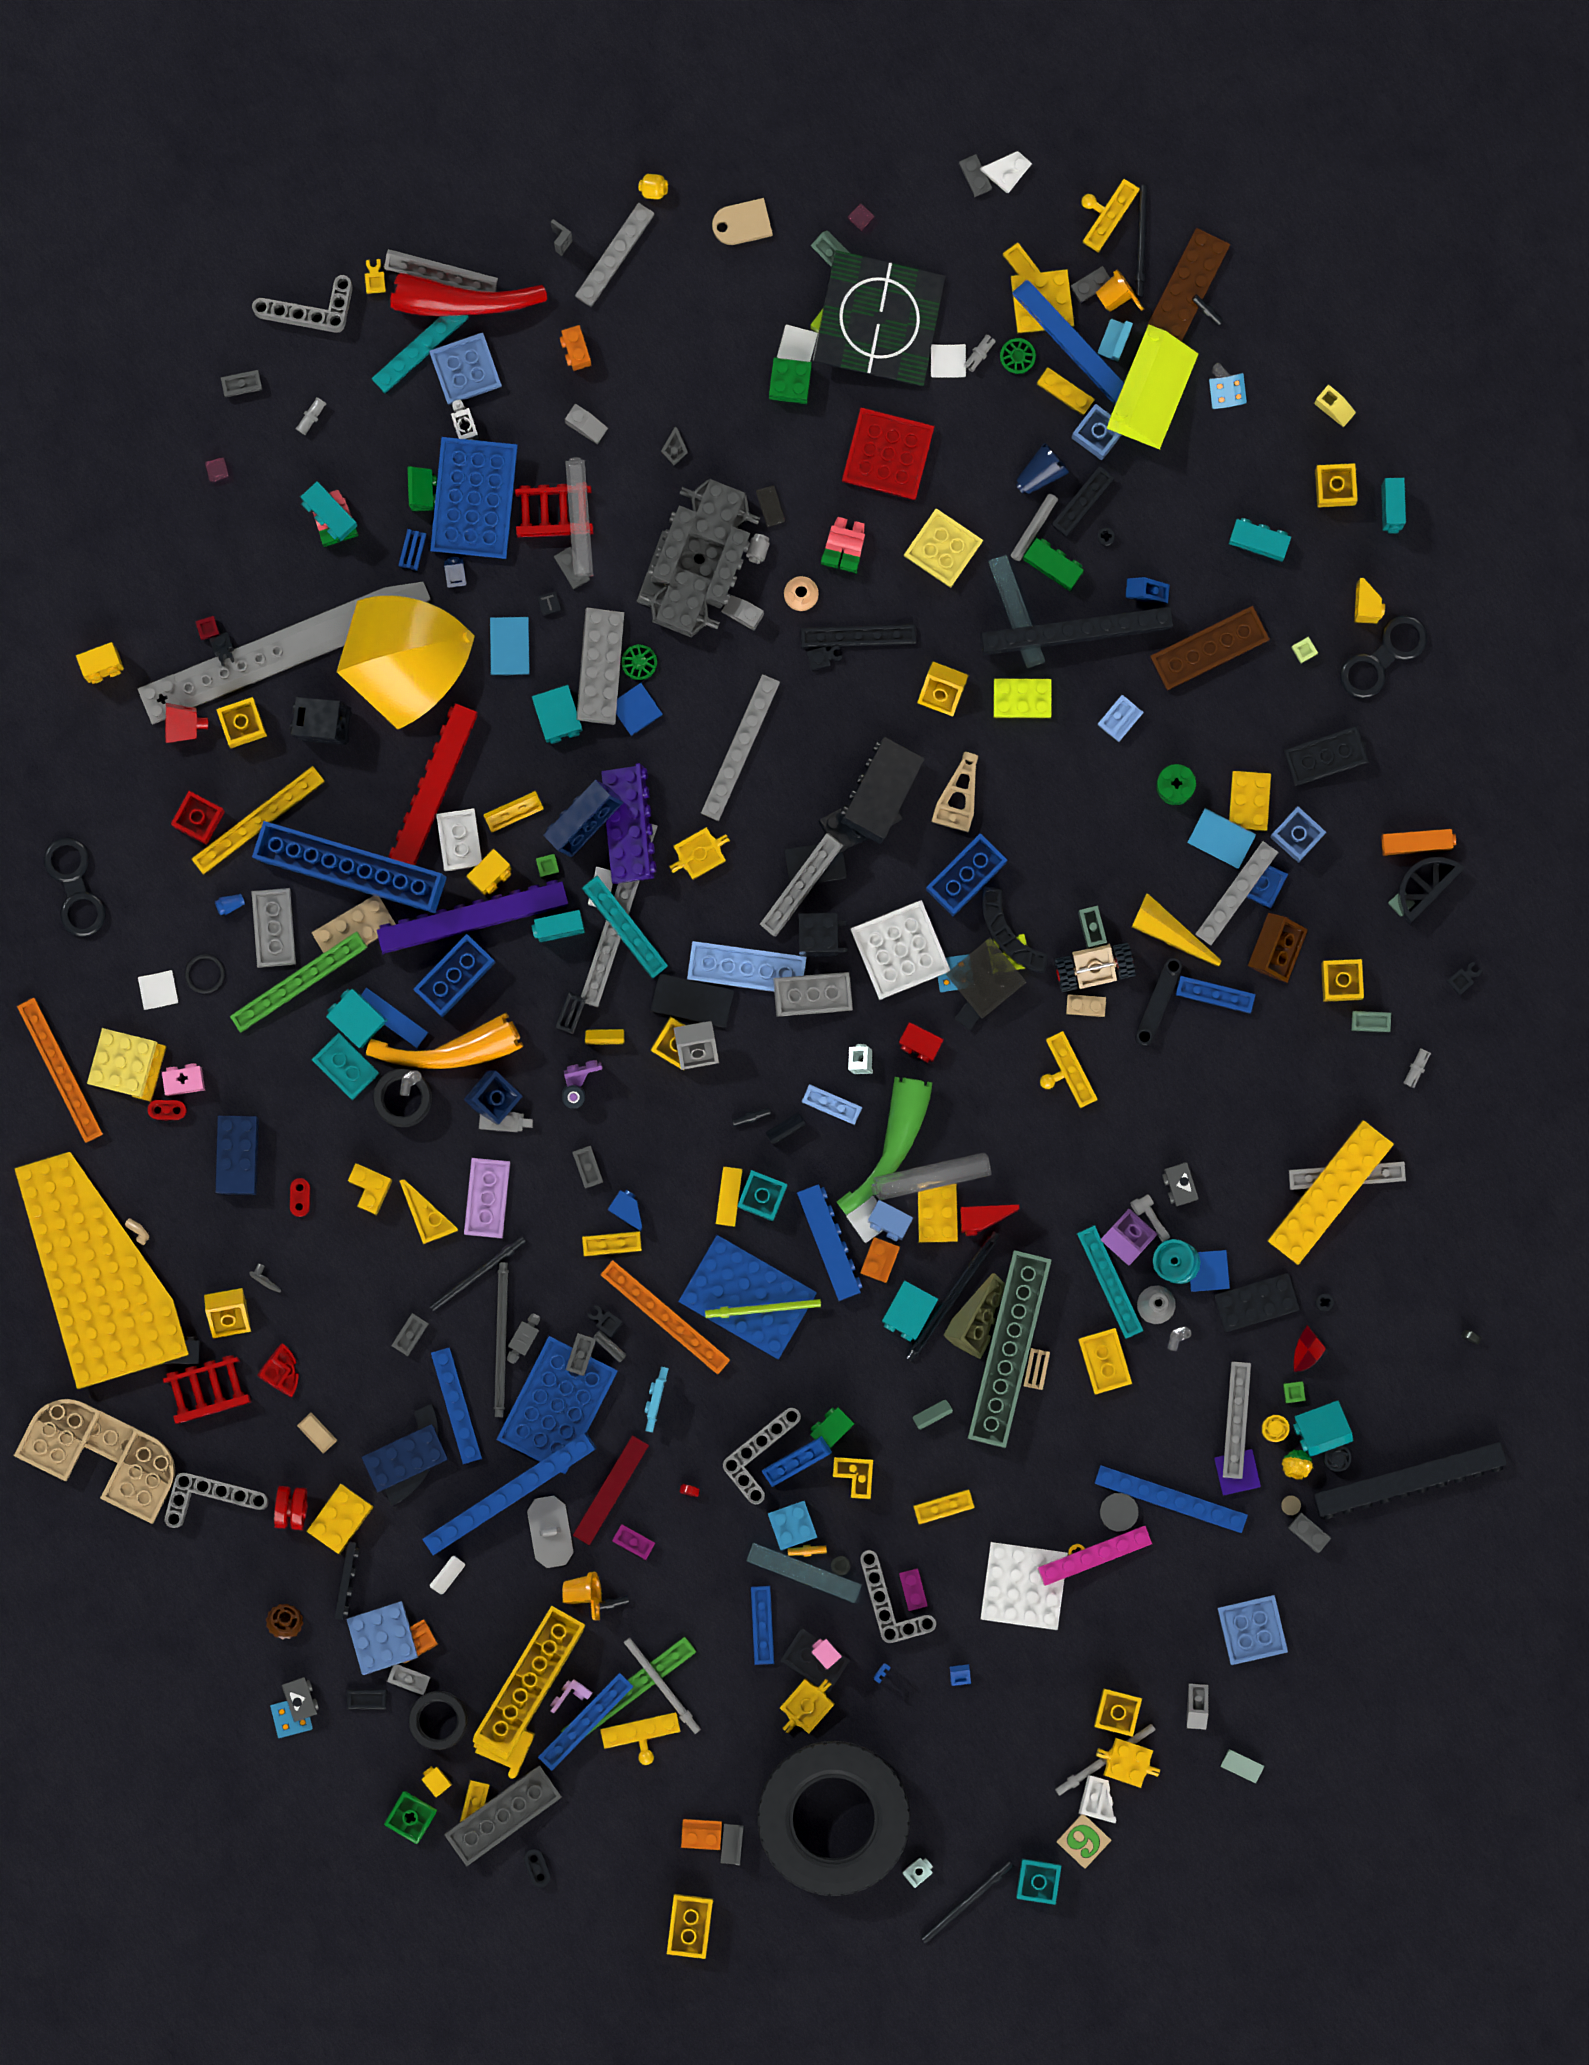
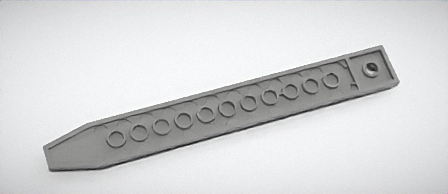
M424 582L382 588L236 648L231 652L234 662L232 663L230 658H226L224 660L225 666L221 665L218 656L138 688L152 725L165 720L166 703L194 708L344 646L358 600L373 596H403L426 603L429 602L431 599ZM160 695L168 697L165 700V704L157 701Z

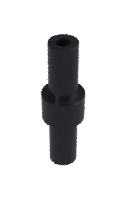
M1197 294L1192 298V301L1201 309V312L1206 317L1208 316L1217 325L1223 322L1213 311L1214 308L1209 303L1206 304Z
M769 1108L756 1112L750 1111L744 1116L732 1119L734 1127L748 1122L751 1124L757 1122V1119L771 1114Z
M628 1596L605 1599V1601L599 1602L600 1610L607 1609L608 1611L615 1609L616 1606L628 1604L629 1599Z

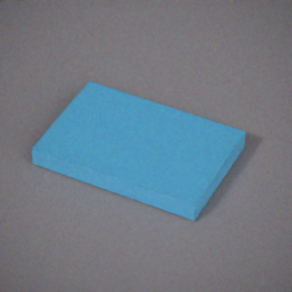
M490 618L491 675H529V618Z
M1205 808L1187 843L1239 869L1256 834Z

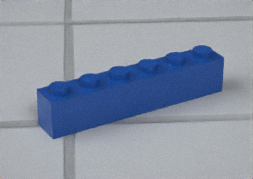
M818 1184L797 1192L838 1301L859 1294V1289L863 1287L859 1277L855 1278L852 1272L856 1269L852 1259H847L846 1253L849 1251L845 1241H840L839 1235L842 1233L838 1223L834 1224L832 1217L835 1215L831 1205L827 1206L825 1199L828 1197L824 1187L820 1188Z

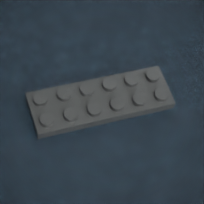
M538 1765L448 1830L444 1835L464 1864L468 1866L562 1797Z

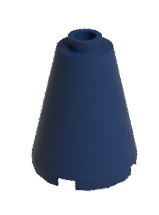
M1044 443L1016 479L1018 482L1016 486L1022 493L1027 492L1030 494L1067 475L1069 471L1060 458Z

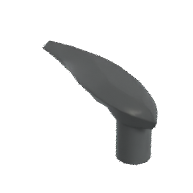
M258 1263L255 1271L249 1272L250 1276L273 1291L281 1292L267 1277L261 1275L265 1267L264 1265Z

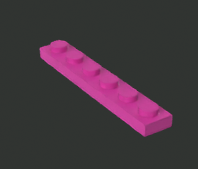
M1142 1526L1039 1566L1037 1569L1044 1586L1151 1545L1152 1542L1146 1526Z

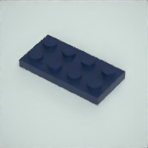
M432 1424L362 1457L377 1492L448 1460Z

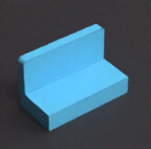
M1111 319L1099 347L1098 355L1119 362L1133 323L1125 321L1124 324Z

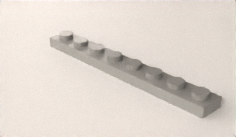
M762 674L703 807L702 815L716 821L720 820L778 689L779 681Z

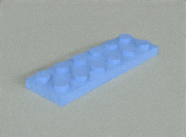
M692 941L687 980L774 992L773 978L804 976L806 957Z

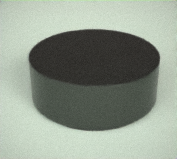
M1464 1330L1461 1335L1466 1340L1478 1345L1482 1339L1481 1336L1469 1330Z
M838 1556L833 1559L831 1569L836 1575H845L850 1570V1562L846 1557Z

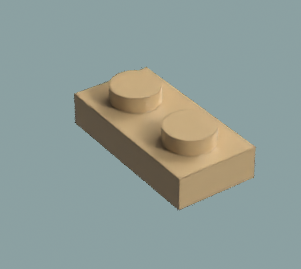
M1067 995L1066 1014L1105 1017L1106 997Z

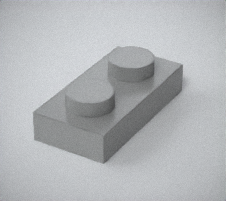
M397 1664L393 1666L387 1682L424 1695L431 1677Z

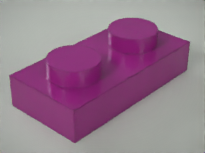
M622 1524L612 1540L645 1560L655 1545L653 1541Z
M918 1568L899 1573L908 1610L926 1607L927 1602Z

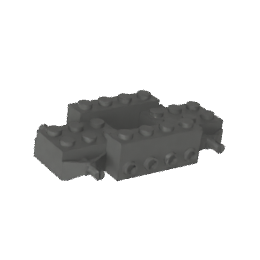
M711 479L705 481L695 491L682 487L680 494L690 498L692 510L679 505L677 512H672L669 520L672 523L670 530H665L662 538L665 541L663 548L659 546L655 556L659 559L656 565L652 564L648 574L652 576L651 582L664 587L655 595L651 596L641 592L639 599L649 602V605H651L653 623L689 637H693L706 625L715 629L718 628L720 622L708 617L707 604L720 609L723 604L727 605L731 595L728 594L729 587H734L737 579L734 574L736 569H741L744 559H741L743 551L747 553L751 543L748 541L750 533L738 529V527L747 521L758 525L760 517L748 512L747 495L744 492ZM702 555L705 559L704 563H695L694 556Z

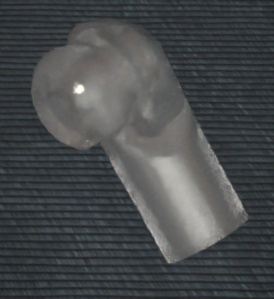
M411 1071L402 1077L400 1095L409 1096L410 1087L422 1078L420 1072Z
M1180 1327L1172 1331L1167 1349L1177 1351L1179 1341L1189 1338L1191 1330L1187 1327Z

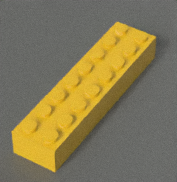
M553 1606L550 1607L474 1734V1743L507 1761L583 1633L585 1624Z

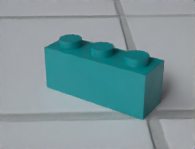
M318 482L301 496L302 506L308 512L312 510L316 514L315 520L321 526L325 524L329 528L327 532L334 540L338 538L342 541L357 527V523Z
M1245 518L1236 520L1229 541L1230 545L1283 562L1291 539L1287 532L1281 530L1275 532L1269 530L1270 527L1259 524L1257 526L1251 524L1252 521Z

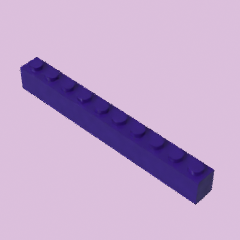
M558 880L547 882V886H530L528 891L514 890L509 892L510 895L502 897V894L492 896L489 901L484 902L483 899L473 901V905L465 907V904L454 906V910H438L435 915H418L416 920L410 921L407 918L399 920L396 925L391 926L390 923L380 925V929L376 931L382 954L567 907L568 901L563 882L558 883Z

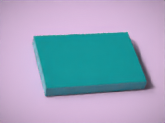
M340 1033L312 1059L352 1101L380 1074Z

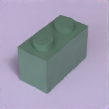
M1098 906L1079 910L1078 915L1087 949L1106 945L1107 940Z

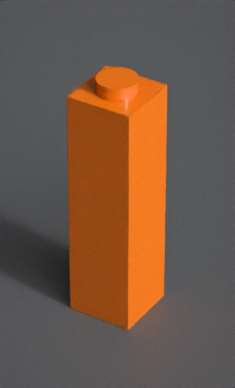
M1452 829L1393 833L1381 836L1383 856L1450 851L1454 848L1453 845H1456V835L1452 834Z

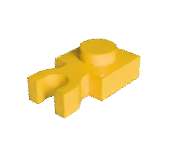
M376 259L377 265L375 267H371L370 260H366V266L370 273L365 274L367 294L386 292L384 272H379L381 268L380 259Z

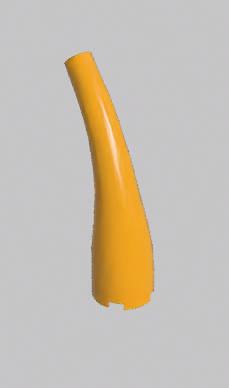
M504 1013L435 1050H399L388 1047V1043L370 1039L366 1055L402 1066L445 1069L491 1061L522 1048L523 1044L522 1042H517L520 1039V1035L513 1022H507L508 1014Z

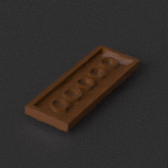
M1198 228L1195 229L1146 326V330L1148 325H1152L1167 331L1182 342L1199 308L1192 301V298L1197 294L1203 300L1230 247L1229 243Z
M1251 606L1151 655L1150 658L1168 691L1268 642L1270 639L1255 609Z

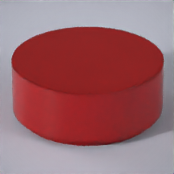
M682 1484L679 1492L698 1497L699 1488Z

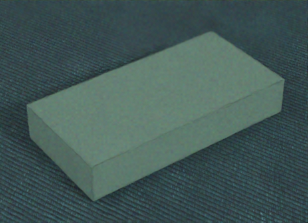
M1352 1011L1351 1031L1390 1032L1391 1013Z

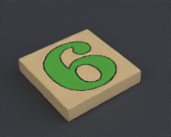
M1081 1814L1056 1842L1081 1866L1086 1868L1107 1846L1111 1839L1090 1819Z

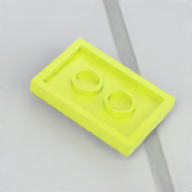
M994 679V718H1051V679Z

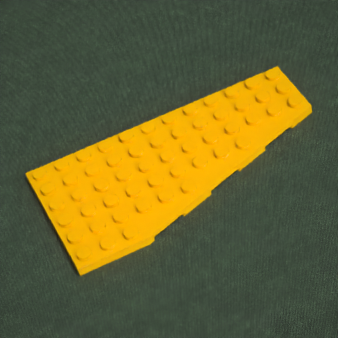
M67 1152L15 1168L77 1389L189 1355L174 1300L72 1153Z

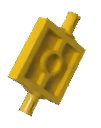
M706 827L673 846L678 854L679 861L669 867L673 873L684 868L693 880L726 861L721 853L720 846L730 840L726 834L715 839Z
M805 1678L783 1703L780 1709L790 1719L783 1727L784 1731L788 1728L786 1732L790 1733L796 1725L802 1727L809 1734L834 1706L835 1703L824 1693L832 1685L829 1682L824 1687L828 1682L827 1679L817 1687Z
M1115 1738L1113 1747L1109 1752L1100 1748L1096 1752V1756L1106 1759V1768L1103 1775L1140 1788L1147 1773L1156 1777L1159 1776L1156 1772L1160 1773V1769L1150 1766L1153 1750Z

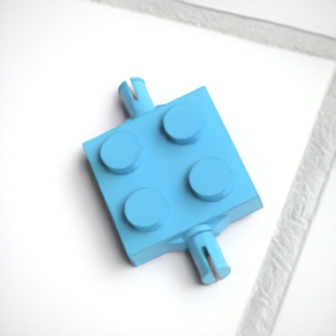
M661 1367L656 1383H651L649 1394H652L651 1402L647 1401L645 1413H648L645 1431L653 1433L669 1368Z

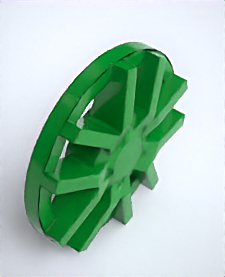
M1021 338L1009 340L1003 345L1000 352V360L1004 368L1015 374L1025 373L1031 369L1036 358L1035 349L1032 344ZM1013 342H1020L1017 348ZM1022 343L1027 345L1024 350L1020 348ZM1008 345L1013 348L1012 352L1006 348ZM1030 347L1032 353H1025ZM1004 350L1009 354L1008 356L1003 357ZM1025 356L1033 357L1032 361L1026 360ZM1010 358L1011 362L1005 364L1004 360ZM1024 363L1030 364L1027 368L1024 367ZM1014 364L1015 370L1009 368V366ZM1017 364H1021L1022 370H1017Z
M639 644L629 647L622 656L623 671L634 680L649 678L657 668V657L654 651L648 646ZM637 648L639 654L634 655L633 649ZM640 648H644L646 651L641 654ZM631 652L633 657H626V655ZM650 652L652 656L646 659L645 655ZM654 658V665L648 663V661ZM625 660H631L632 664L625 665ZM649 666L653 669L651 670V672H649L645 669V667ZM633 667L631 673L626 668ZM635 669L639 670L638 677L633 676ZM642 670L647 673V675L640 677Z

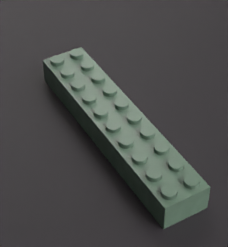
M1013 1251L967 1439L1006 1448L1051 1259Z

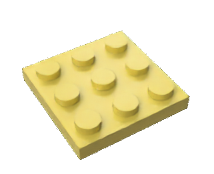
M935 509L905 552L904 557L951 588L983 540L938 509Z
M102 1028L87 1084L142 1098L157 1042Z

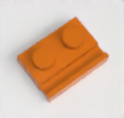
M874 1237L860 1273L887 1283L900 1247Z
M424 1619L410 1627L418 1656L438 1645Z
M683 1819L681 1848L720 1850L722 1821Z

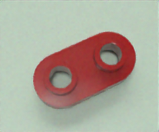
M155 1100L148 1106V1114L155 1120H181L187 1113L185 1104L177 1100ZM156 1107H161L159 1114L155 1113ZM176 1107L181 1109L179 1114L174 1113Z
M303 1178L295 1179L290 1187V1210L297 1217L307 1215L310 1210V1184ZM302 1184L303 1190L297 1191V1185ZM299 1203L303 1205V1209L300 1211L296 1209V1205Z

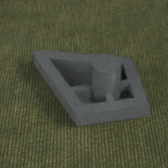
M677 427L673 429L661 450L673 465L688 454Z

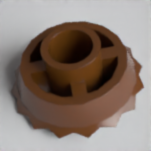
M279 1604L268 1612L266 1627L269 1629V1633L275 1637H279L282 1640L285 1638L290 1639L292 1636H297L298 1632L301 1631V1627L304 1624L302 1621L303 1616L300 1614V1610L294 1606Z

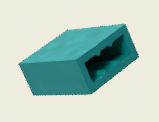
M1385 478L1381 485L1383 531L1388 530V533H1399V530H1402L1406 524L1404 478Z
M568 685L532 696L546 743L560 742L561 738L569 736V738L580 735L579 732L583 731L580 720H576L577 711Z
M579 910L534 919L535 924L532 925L533 935L539 939V942L585 933Z
M347 989L340 996L342 1000L338 1004L334 1003L328 1009L329 1014L326 1017L358 1048H363L388 1020L356 989Z
M904 1280L882 1320L885 1323L884 1327L892 1332L896 1329L902 1333L901 1337L910 1342L912 1339L916 1340L938 1299Z
M1339 1401L1295 1416L1296 1424H1293L1294 1430L1297 1435H1301L1302 1440L1300 1443L1302 1449L1307 1451L1310 1457L1353 1441L1351 1429Z

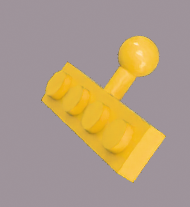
M1123 179L1106 207L1099 204L1094 195H1084L1081 201L1082 206L1086 209L1093 208L1101 214L1084 238L1083 243L1099 253L1140 189Z
M1062 1031L1046 1039L1061 1071L1054 1075H1043L1040 1079L1042 1088L1051 1089L1054 1087L1055 1082L1065 1078L1080 1108L1097 1101L1098 1099L1064 1032Z
M675 1712L600 1730L604 1749L639 1741L641 1749L638 1756L639 1761L643 1765H649L653 1762L654 1755L648 1750L647 1739L680 1732L677 1713Z

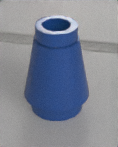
M241 894L220 897L219 900L215 901L219 915L224 914L225 916L245 905Z

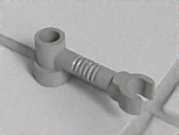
M1149 1195L1130 1202L1138 1216L1144 1212L1147 1214L1162 1242L1170 1238L1168 1232L1151 1208L1154 1203Z

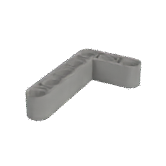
M340 275L335 279L328 310L265 298L256 299L252 304L255 315L260 319L330 332H341L346 324L352 284L345 275ZM341 282L348 283L345 289H340L338 286ZM338 300L344 301V305L340 308L335 307V302ZM259 305H266V310L258 312L257 307ZM279 308L285 309L284 314L281 316L275 314ZM298 311L304 313L300 319L294 318V314ZM315 315L322 316V320L320 322L312 321ZM335 318L341 320L337 326L331 325L332 320Z
M795 1408L785 1410L723 1462L725 1472L752 1504L762 1503L765 1494L745 1469V1466L798 1424L801 1417L799 1411ZM793 1411L797 1414L798 1417L795 1422H789L786 1419L788 1412ZM778 1423L782 1426L780 1434L772 1433L771 1427L773 1424ZM759 1436L767 1438V1444L763 1447L758 1446L756 1443V1439ZM744 1448L752 1450V1456L749 1459H745L741 1455V1451ZM729 1460L737 1462V1468L734 1471H729L726 1468ZM742 1475L749 1477V1484L746 1486H741L738 1483V1479ZM758 1490L761 1492L762 1497L759 1501L751 1499L750 1494L752 1491Z
M180 1473L176 1476L165 1522L171 1528H178L183 1525L192 1493L257 1510L265 1509L269 1504V1499L262 1492L189 1473ZM183 1476L189 1478V1485L187 1487L180 1485V1479ZM201 1481L208 1483V1489L205 1492H201L198 1488ZM220 1486H225L227 1489V1493L223 1497L217 1494V1489ZM238 1491H243L246 1495L242 1502L236 1499ZM178 1495L184 1497V1503L181 1506L175 1503V1498ZM259 1495L264 1498V1504L260 1507L256 1506L254 1502L255 1498ZM172 1514L179 1516V1522L176 1525L170 1522Z
M871 1550L863 1552L860 1558L882 1639L887 1643H893L932 1632L936 1627V1621L929 1615L896 1623L878 1556ZM868 1553L875 1557V1561L871 1565H867L863 1559ZM872 1572L879 1574L880 1580L878 1583L873 1584L869 1581V1575ZM877 1591H882L885 1594L884 1601L876 1602L874 1594ZM882 1610H888L890 1612L889 1620L882 1621L879 1618V1613ZM925 1618H929L933 1622V1626L927 1630L922 1627V1621ZM907 1623L914 1626V1632L910 1635L903 1632V1627ZM890 1628L896 1634L892 1640H888L884 1636L885 1631Z

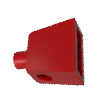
M166 703V743L195 739L197 737V729H208V718H197L196 708Z

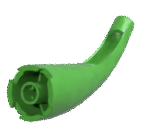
M899 1077L894 1078L883 1156L872 1174L853 1193L848 1192L837 1201V1204L846 1216L870 1199L891 1178L906 1157L925 1117L933 1082L927 1081L926 1086L922 1080L903 1078V1081L899 1082Z

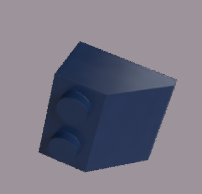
M487 1071L464 1100L477 1113L499 1125L522 1098V1095L497 1071Z

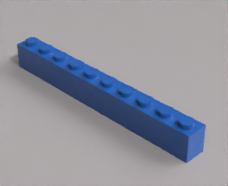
M587 1432L423 1538L424 1543L432 1555L438 1553L597 1449Z

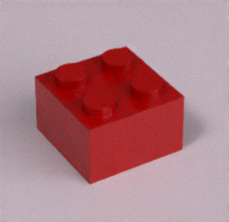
M188 791L171 825L207 845L225 811L223 808Z

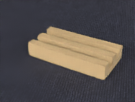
M1031 1348L1023 1386L1043 1390L1050 1352ZM1034 1353H1036L1038 1355L1032 1384L1028 1383L1033 1356ZM1045 1355L1040 1384L1036 1385L1041 1356Z

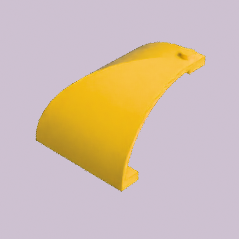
M373 596L364 598L356 603L337 673L397 729H400L429 711L452 687L467 662L474 635L455 617L424 601L403 596Z

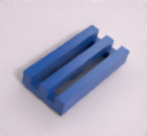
M407 530L399 567L418 571L426 533ZM414 535L407 564H404L410 537ZM421 537L415 564L413 566L411 565L417 538Z
M883 1663L873 1677L878 1683L882 1681L879 1678L880 1675L883 1677L886 1675L884 1672L885 1668L888 1671L891 1668L886 1663Z

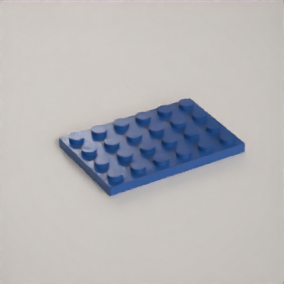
M447 437L441 438L430 551L507 559L518 445Z
M717 1235L678 1302L706 1318L705 1310L720 1309V1307L725 1306L734 1308L813 1300L817 1292ZM808 1308L732 1315L729 1318L711 1317L707 1319L779 1360Z
M549 1336L496 1440L540 1462L588 1431L618 1371L590 1357L584 1376L567 1371L566 1367L573 1348ZM569 1467L563 1470L561 1473L566 1475Z

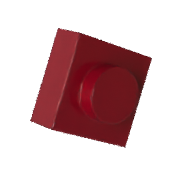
M214 616L195 621L201 640L220 635Z

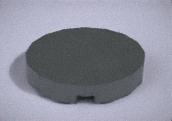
M1114 1493L1108 1496L1102 1502L1100 1508V1518L1103 1524L1110 1530L1117 1532L1131 1528L1136 1523L1139 1515L1135 1500L1123 1493Z

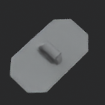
M555 1496L534 1499L527 1513L535 1559L546 1568L566 1565L573 1554L566 1506Z

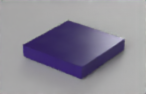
M1252 1449L1244 1451L1242 1479L1223 1478L1224 1456L1214 1458L1222 1495L1261 1487Z

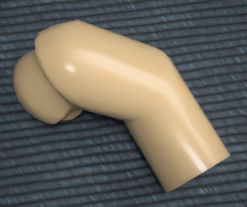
M132 1219L126 1221L125 1227L139 1234L136 1241L144 1245L149 1240L146 1230L141 1224Z

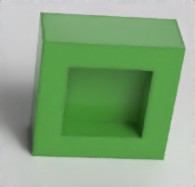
M555 854L536 858L541 878L559 873Z
M1303 1382L1283 1384L1286 1403L1305 1401Z

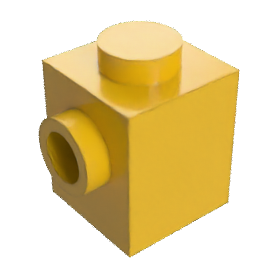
M431 1766L423 1773L425 1777L422 1778V1781L435 1797H438L452 1785L438 1766L435 1769Z

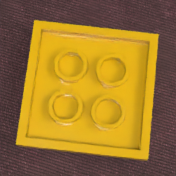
M1068 270L1011 276L1012 292L1025 280H1028L1059 314L1074 327ZM1013 296L1017 333L1043 331V327Z

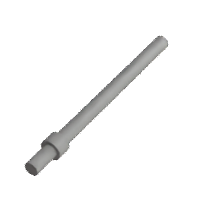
M631 1638L624 1641L628 1649L680 1714L679 1718L683 1723L686 1722L694 1734L698 1733L701 1729L693 1720V1715L690 1711L683 1707Z
M1150 1724L1129 1738L1127 1742L1136 1744L1154 1732L1155 1728ZM1100 1758L1077 1775L1067 1778L1068 1781L1055 1789L1060 1796L1070 1788L1074 1789L1077 1787L1080 1781L1104 1766L1106 1759Z

